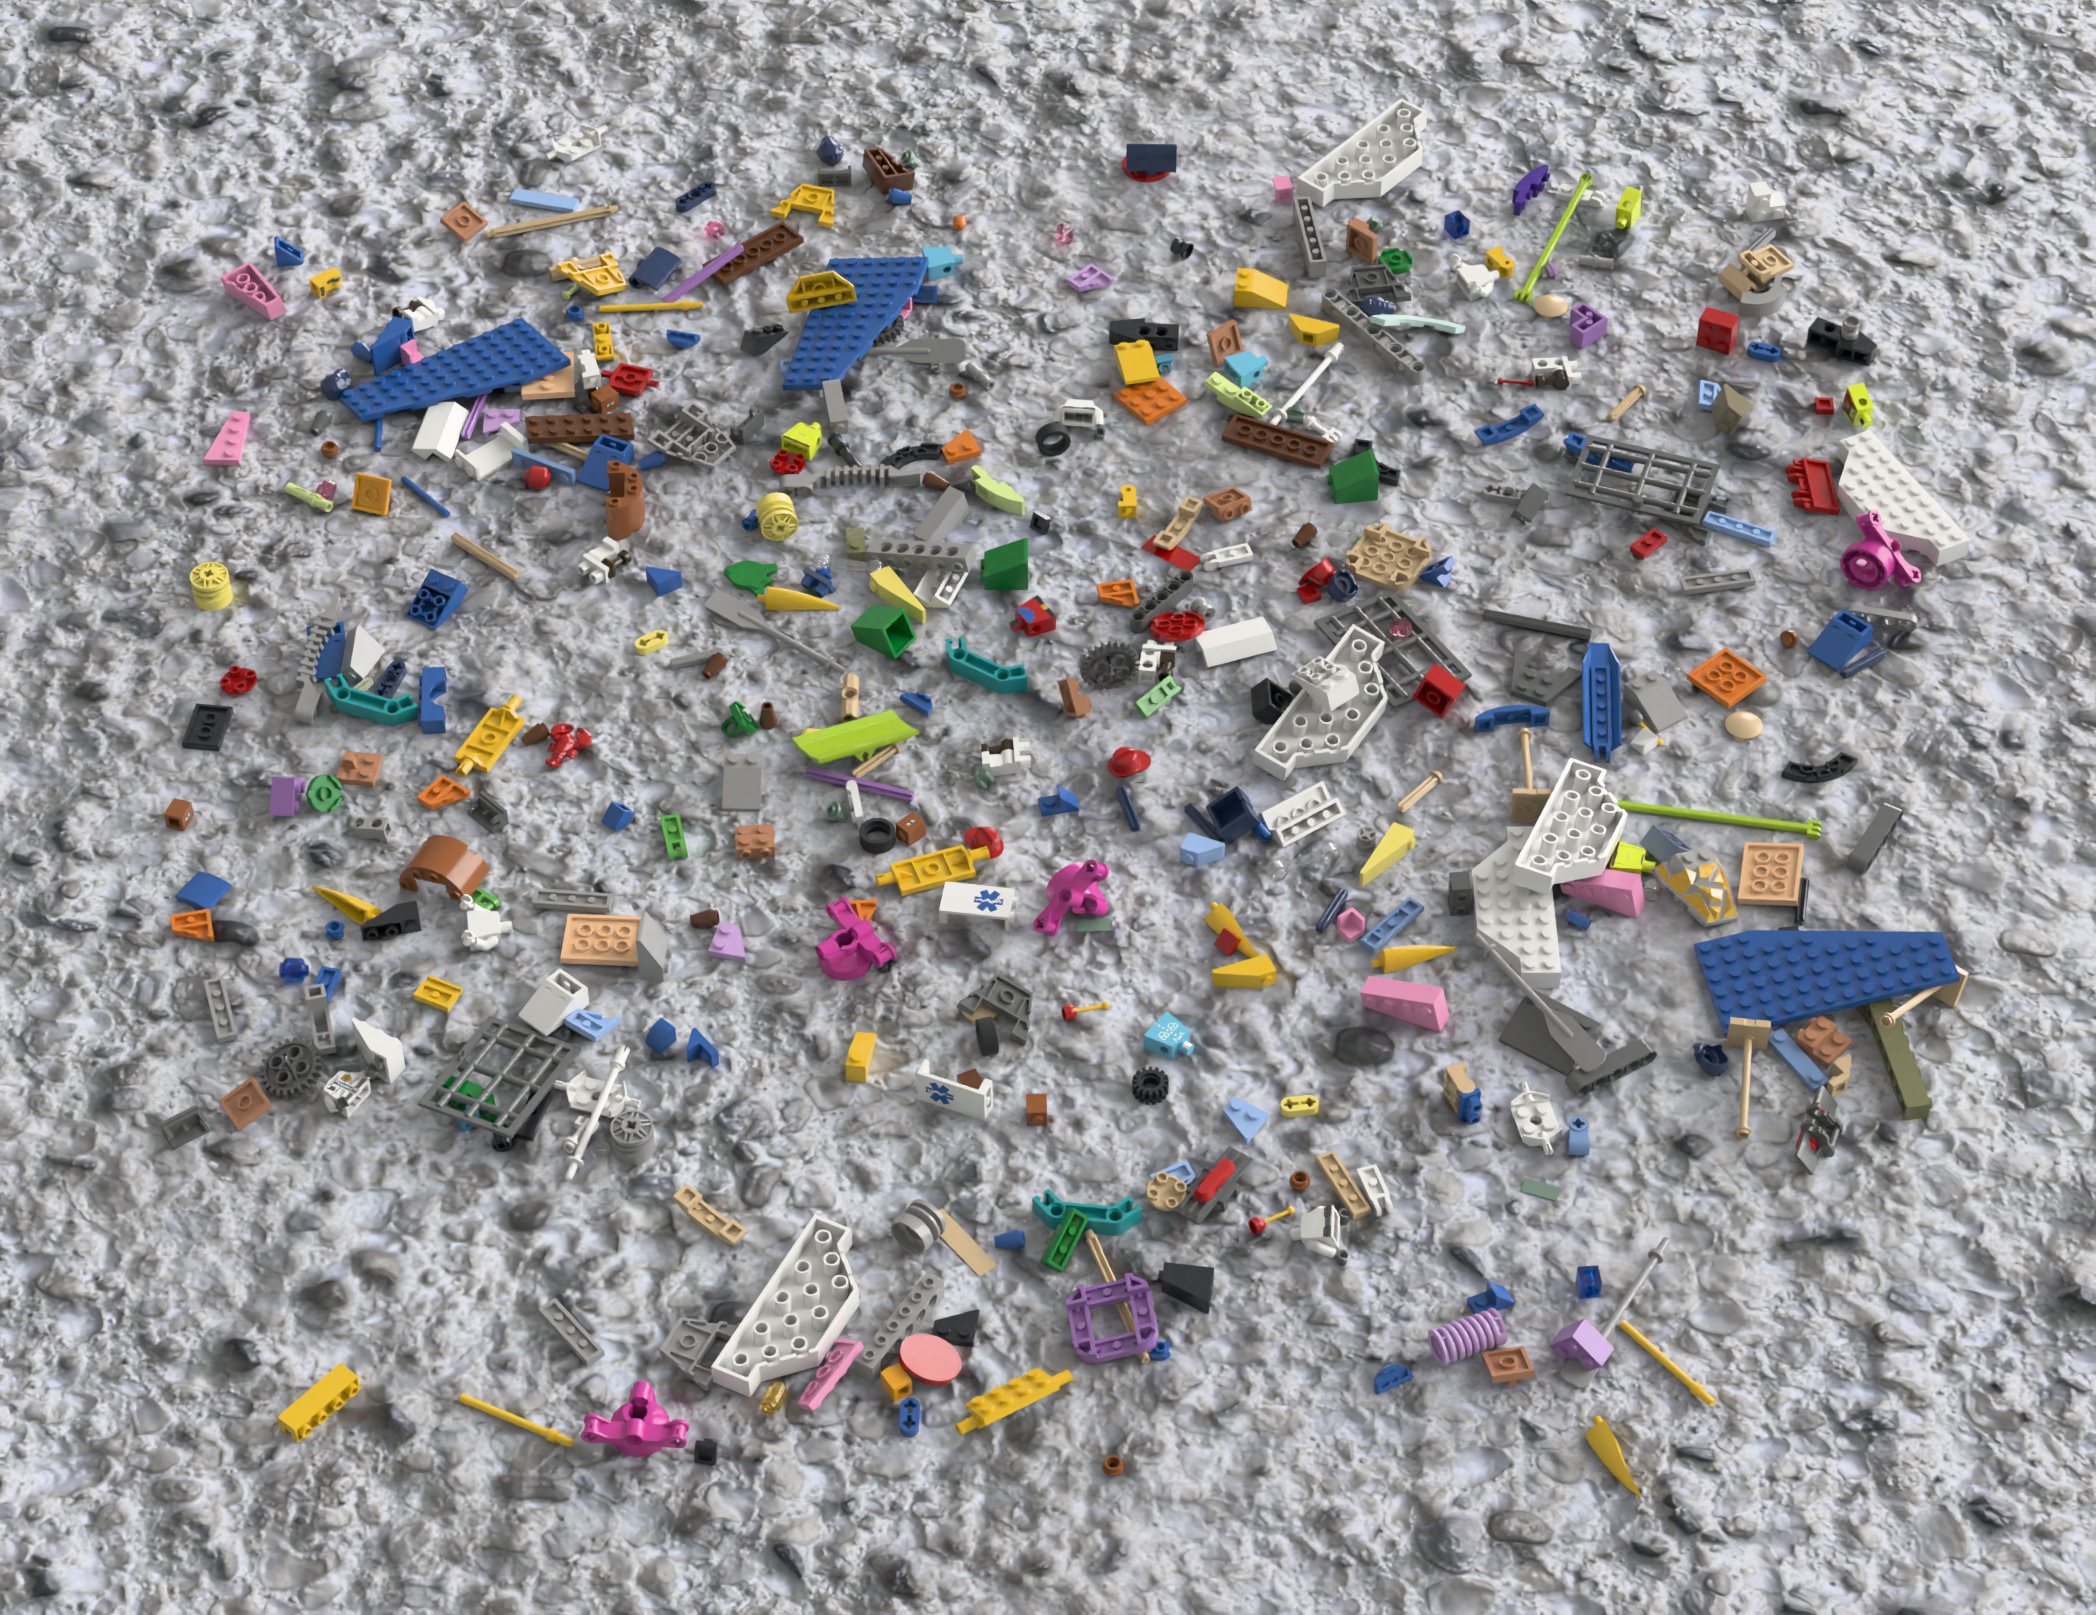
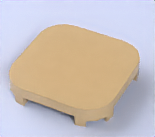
M1385 522L1372 527L1367 525L1364 528L1362 537L1351 551L1348 550L1346 553V569L1355 578L1386 590L1399 592L1409 589L1430 561L1431 548L1427 543V539L1420 536L1417 540L1388 529L1389 523Z

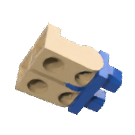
M1463 1061L1445 1067L1443 1093L1458 1114L1459 1120L1466 1119L1468 1124L1472 1125L1480 1122L1481 1117L1478 1112L1482 1109L1480 1101L1481 1091L1479 1088H1475L1474 1082L1466 1076L1467 1066Z

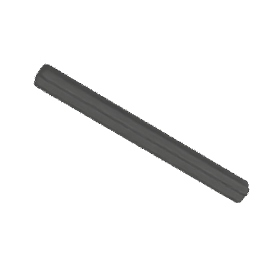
M1485 609L1483 613V619L1586 640H1590L1592 636V630L1588 628Z

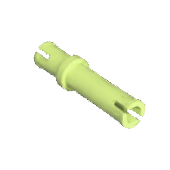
M291 482L285 486L287 494L309 503L314 508H320L325 512H330L333 508V502L324 499L318 493H311Z

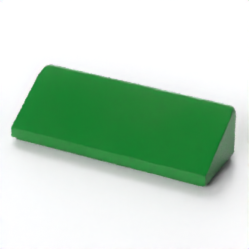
M1073 1207L1066 1208L1040 1263L1062 1273L1089 1217Z

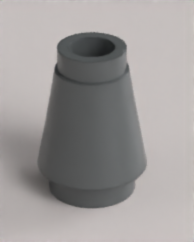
M325 410L317 412L309 430L310 433L314 436H319L332 423V415Z

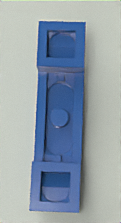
M1534 403L1521 409L1519 416L1495 427L1488 424L1475 430L1474 433L1484 444L1503 442L1530 429L1544 417V413Z
M1571 431L1565 445L1579 457L1587 438ZM1589 452L1586 462L1599 466L1603 455ZM1610 457L1606 468L1631 473L1635 463Z
M1509 705L1494 708L1475 717L1474 732L1493 731L1494 725L1529 722L1530 727L1549 725L1550 710L1532 705Z

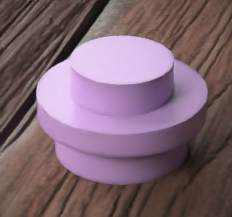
M1548 262V265L1544 266L1548 277H1558L1559 269L1557 265Z

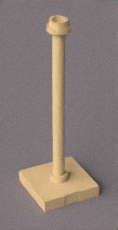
M1521 728L1517 733V738L1521 741L1525 788L1512 789L1510 822L1537 823L1552 792L1551 789H1533L1529 751L1531 732L1527 728Z
M1956 966L1960 976L1959 982L1923 990L1892 1013H1884L1880 1018V1024L1885 1028H1891L1895 1025L1897 1018L1930 995L1954 1008L1958 1004L1969 973Z
M1730 1017L1726 1046L1744 1048L1740 1122L1735 1132L1737 1137L1745 1139L1751 1133V1128L1748 1126L1752 1049H1767L1771 1021Z

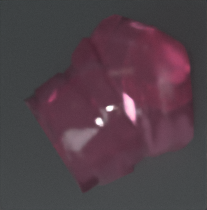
M710 221L705 226L704 231L708 236L717 239L718 235H725V222Z
M1062 223L1058 225L1056 229L1058 241L1070 244L1075 234V228L1068 231L1070 229L1069 224L1063 225Z
M324 480L317 486L316 493L321 491L320 495L323 498H327L330 493L329 501H331L335 496L337 485L330 480Z
M1406 617L1393 619L1389 624L1392 635L1408 637L1412 632L1411 622H1407Z

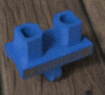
M808 567L804 568L805 576L801 581L804 588L810 590L816 584L814 592L822 598L828 591L832 594L836 589L832 586L831 579L833 575L830 574L831 570L829 567L817 568L816 571Z

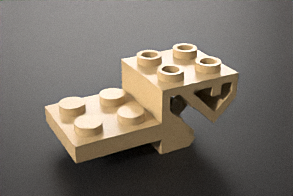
M1770 244L1754 252L1747 250L1740 253L1737 260L1741 264V268L1738 269L1729 263L1720 273L1718 281L1741 301L1743 292L1758 294L1765 291L1768 280L1775 278V275H1781L1792 270L1794 263Z

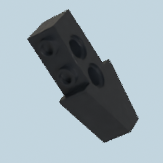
M1817 317L1808 328L1807 342L1835 352V358L1870 366L1876 358L1878 345L1860 330L1856 339L1846 340L1841 336L1843 326Z
M1145 318L1110 321L1109 344L1119 345L1122 342L1135 343L1137 340H1145L1149 342L1152 350L1178 351L1179 324L1145 323Z

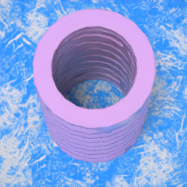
M1489 1308L1487 1311H1481L1478 1314L1467 1316L1464 1319H1459L1456 1322L1453 1321L1428 1331L1430 1350L1440 1366H1446L1450 1362H1456L1457 1359L1462 1360L1464 1357H1470L1472 1354L1476 1355L1479 1351L1484 1352L1486 1349H1492L1494 1346L1497 1347L1507 1342L1505 1324L1495 1308ZM1496 1322H1498V1325H1499V1327H1500V1331L1498 1330V1327H1497V1325H1496Z

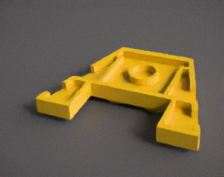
M803 183L789 194L790 197L787 200H782L777 208H772L770 211L772 217L782 219L786 218L791 208L818 215L821 214L818 226L833 229L834 190Z
M612 252L599 255L603 267L579 271L570 261L557 263V271L597 296L623 291L627 285L621 271L618 270V263L614 261V254Z

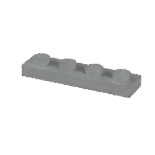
M1751 568L1680 577L1679 583L1684 595L1751 587L1755 586L1756 580Z
M535 888L532 908L610 913L613 895L609 893Z
M223 976L203 980L218 1044L237 1040L238 1035Z
M556 1298L538 1308L539 1315L587 1367L605 1356L601 1346Z

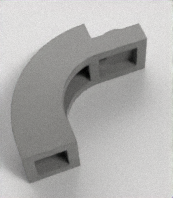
M1775 275L1773 287L1765 293L1743 292L1738 316L1764 317L1778 311L1784 304L1787 289L1784 287L1785 283H1782V275Z
M324 983L306 986L304 991L314 1044L322 1055L335 1053L337 1051Z

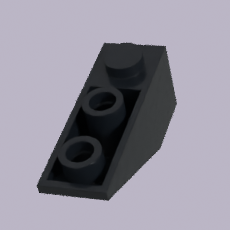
M776 323L745 330L740 350L752 356L762 355L785 337L789 331Z
M417 901L396 904L362 924L360 927L363 941L422 931Z

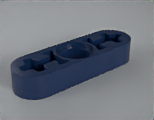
M706 181L681 195L675 200L676 210L678 212H687L711 198L716 193L715 184L711 181Z
M394 661L390 663L374 690L375 695L389 699L393 698L406 676L404 662ZM387 681H394L391 685L385 684Z

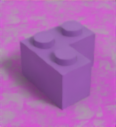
M1581 302L1571 309L1569 341L1580 349L1585 348L1606 335L1608 318L1585 302Z
M272 777L270 815L297 816V813L300 811L298 797L303 796V793L306 791L304 777Z
M1586 1319L1562 1328L1550 1344V1347L1558 1357L1565 1361L1576 1356L1581 1361V1364L1590 1371L1601 1367L1615 1349Z

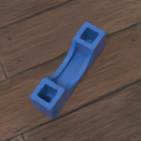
M445 667L422 668V675L419 676V685L422 687V689H419V700H422V702H418V711L421 713V716H418V727H422L423 734L446 733L444 706L433 702L438 696L447 693Z

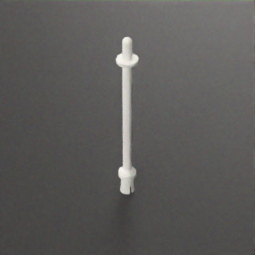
M1335 343L1331 350L1324 354L1325 359L1288 402L1281 409L1277 408L1274 410V418L1269 424L1277 425L1279 422L1283 423L1288 418L1286 414L1288 408L1292 407L1330 363L1333 364L1338 360V356L1344 351V346L1341 343Z
M619 1045L614 1058L610 1060V1073L574 1156L567 1157L566 1162L569 1168L565 1175L566 1180H572L577 1168L582 1169L584 1166V1162L581 1160L617 1074L625 1068V1061L630 1053L628 1047L624 1051L625 1045Z

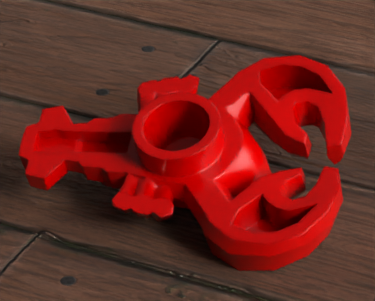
M561 723L553 726L550 730V736L555 743H551L547 750L548 752H553L551 759H546L545 764L550 768H560V761L565 759V757L573 759L578 754L576 749H583L591 744V734L587 730L577 727V731H575L577 741H575L570 734L574 730L573 725Z

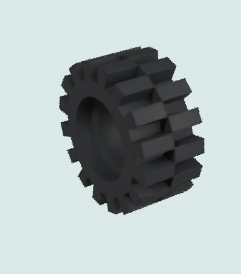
M1144 1067L1142 1072L1140 1070L1136 1071L1132 1079V1094L1136 1100L1139 1098L1140 1103L1145 1101L1146 1105H1149V1102L1155 1105L1156 1101L1161 1103L1162 1099L1165 1100L1166 1095H1168L1169 1079L1167 1074L1164 1075L1165 1072L1163 1070L1159 1072L1157 1067L1155 1070H1152V1067L1146 1070ZM1147 1083H1153L1158 1086L1155 1088H1146L1143 1085Z

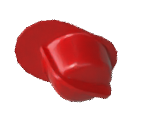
M1326 557L1322 562L1309 569L1301 577L1298 584L1303 586L1311 581L1319 586L1328 585V580L1333 573H1336L1334 567L1329 562L1330 557Z
M1121 747L1113 753V756L1108 761L1107 768L1112 775L1125 777L1148 769L1151 765V758L1146 752Z
M974 827L969 829L964 835V841L972 850L987 846L990 858L985 859L996 858L1004 850V844L994 828Z

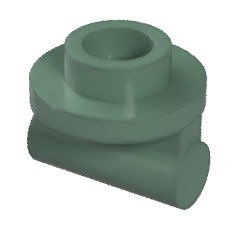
M908 150L902 154L901 161L905 167L908 165L913 169L918 167L916 156L912 151Z
M1372 215L1365 222L1369 224V229L1373 233H1378L1383 226L1382 219H1377L1375 215Z
M1292 405V407L1288 408V418L1286 420L1303 423L1305 410L1302 409V406Z
M982 769L980 773L978 771L974 773L975 777L973 780L978 788L982 787L985 789L988 783L995 781V777L986 769Z
M833 802L828 806L826 813L829 820H838L840 823L846 822V816L841 804Z

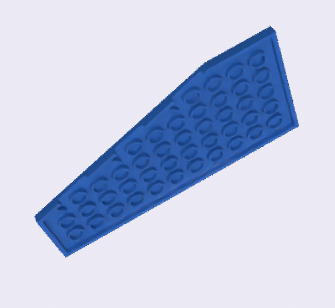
M928 257L830 259L825 272L833 270L853 284L857 301L810 310L782 383L783 390H823L822 381L840 379L841 382L845 377L846 371L857 359L860 360L873 345L874 339L885 327L888 328L909 299L918 294L929 264Z
M520 318L508 324L500 325L491 331H486L477 337L469 338L465 342L455 344L446 350L438 351L434 355L424 357L420 361L407 364L405 367L393 370L386 375L376 377L374 380L362 383L355 388L345 390L342 395L338 396V400L361 422L382 418L383 414L394 413L407 408L417 410L438 405V401L450 400L465 395L468 398L493 392L492 389L502 388L511 384L520 383V385H525L570 366L571 361L570 358L523 318Z
M1749 930L1694 944V950L1725 1038H1727L1730 1017L1771 1021V1027L1960 981L1959 973L1942 932Z

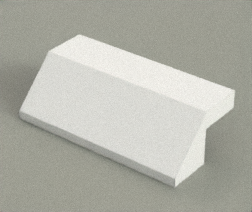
M438 402V405L428 407L411 451L425 460L434 453L448 462L452 458L469 411L456 402Z
M926 570L913 595L926 608H949L968 572Z
M1263 617L1204 631L1194 638L1197 651L1202 652L1206 668L1277 650L1273 632Z
M1319 781L1258 813L1260 819L1264 822V826L1272 833L1273 839L1281 847H1285L1345 815L1338 797L1330 798L1323 781Z

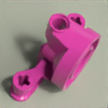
M1870 510L1865 515L1859 514L1856 517V523L1865 535L1863 542L1853 543L1847 547L1840 559V568L1844 576L1852 584L1866 590L1879 589L1887 582L1891 575L1894 576L1901 587H1907L1910 583L1920 582L1921 572L1918 568L1908 564L1900 554V542L1895 538L1890 539L1883 530L1879 512Z
M1090 859L1086 863L1070 864L1059 870L1047 884L1045 893L1050 903L1034 920V930L1038 933L1044 932L1047 936H1055L1059 931L1062 916L1070 909L1077 914L1085 912L1098 917L1106 915L1108 903L1098 888L1099 881H1103L1108 877L1109 867L1104 863L1098 864L1096 860Z
M845 896L839 897V900L832 904L828 903L825 905L828 916L839 926V930L815 947L819 966L824 974L840 981L854 980L866 974L873 963L880 968L883 966V963L897 958L894 947L890 943L882 942L875 935L871 923L866 919L862 921L855 914Z
M637 1381L633 1384V1389H630L628 1403L617 1409L610 1421L597 1414H588L584 1417L585 1427L581 1432V1439L588 1443L614 1444L616 1449L625 1455L643 1457L658 1452L662 1447H685L687 1443L685 1436L689 1430V1423L681 1419L669 1422V1416L666 1411L656 1402L651 1384L645 1381Z

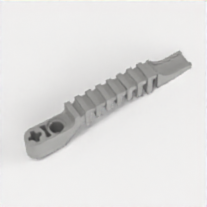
M880 464V466L871 465V467H867V465H862V467L853 465L851 468L849 466H844V468H840V466H835V468L827 466L823 471L822 467H818L815 474L783 475L780 478L779 493H784L790 498H809L822 487H826V490H831V482H835V488H840V482L844 481V486H849V481H853V486H858V481H862V486H867V480H871V487H876V480H880V489H885V480L889 479V488L911 487L920 485V470L901 471L893 468L891 465L884 466V464Z
M334 590L330 606L324 612L317 614L316 620H313V628L311 627L310 635L307 639L308 643L305 645V651L302 655L303 659H301L300 667L297 671V688L303 690L294 711L295 721L313 725L322 704L323 693L316 691L312 683L317 681L315 678L317 670L314 666L318 664L316 658H320L321 655L318 650L323 651L324 649L322 642L328 643L329 641L326 635L334 636L335 632L332 627L335 628L340 610L339 591Z

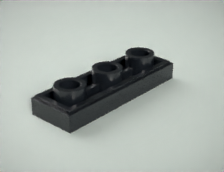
M552 1091L546 1094L513 1136L514 1138L534 1141L552 1099ZM531 1092V1093H530V1095H529V1097H528V1100H527L525 1106L528 1104V1102L532 1099V1097H533L536 1093H534V1092Z

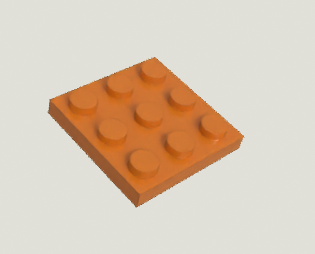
M1161 376L1160 380L1130 384L1113 393V398L1146 426L1185 406L1188 400Z
M1723 648L1688 673L1687 680L1729 709L1763 685L1767 680V676L1727 648Z

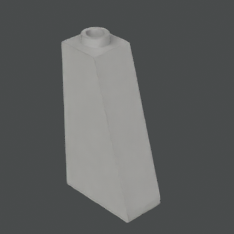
M948 486L914 532L915 541L941 542L970 513L964 493Z

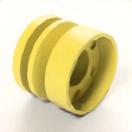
M775 492L763 496L757 502L755 507L761 532L765 538L772 541H781L791 537L797 531L798 519L789 496L784 493Z
M207 562L196 566L191 571L190 581L195 604L200 609L206 611L220 610L231 602L233 595L229 574L224 565L217 562Z

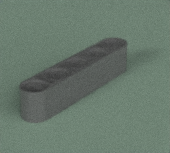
M1188 570L1178 572L1130 613V631L1135 634L1145 632L1150 628L1151 621L1155 617L1169 612L1193 591V573Z
M1888 803L1883 804L1850 854L1846 864L1847 868L1864 875L1867 873L1899 824L1903 815L1902 809Z
M1644 1038L1638 1039L1606 1055V1060L1593 1072L1588 1073L1580 1068L1570 1073L1565 1079V1084L1578 1098H1582L1650 1064L1655 1060L1657 1052Z

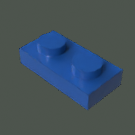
M322 966L313 985L324 983L327 1003L329 1004L341 977V969Z

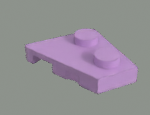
M1091 263L1069 277L1067 284L1078 292L1113 285L1115 284V278Z
M520 409L484 410L483 438L489 437V433L497 430L501 433L500 425L504 422H507L513 428L520 426Z
M719 922L708 950L709 956L746 962L738 925Z

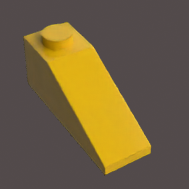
M1267 954L1212 970L1213 986L1259 989L1276 983V969Z
M856 1032L845 1064L846 1080L867 1081L877 1034Z

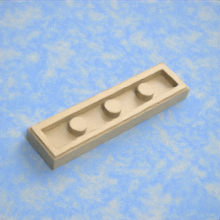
M1333 1150L1315 1157L1316 1164L1345 1209L1348 1210L1351 1218L1356 1220L1372 1214V1208L1335 1151Z

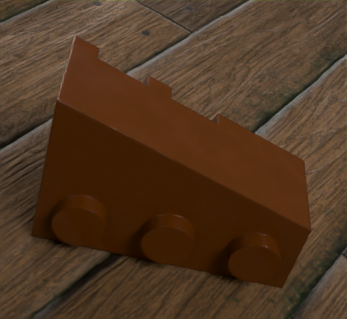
M880 147L864 149L862 166L882 194H889V189L894 188L902 191L913 189L915 172L906 170L904 164L895 162L893 160L894 157Z

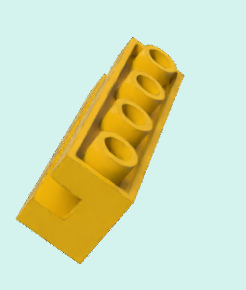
M339 1363L277 1417L280 1430L285 1434L291 1432L292 1439L297 1443L303 1438L308 1437L319 1424H323L334 1411L339 1410L348 1399L358 1393L360 1390L358 1376Z

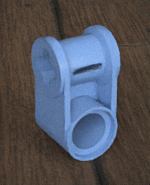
M1574 1116L1570 1119L1567 1132V1154L1589 1155L1590 1139L1588 1137L1587 1120L1581 1116Z

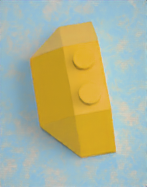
M833 270L798 277L786 297L789 314L857 301L854 285Z

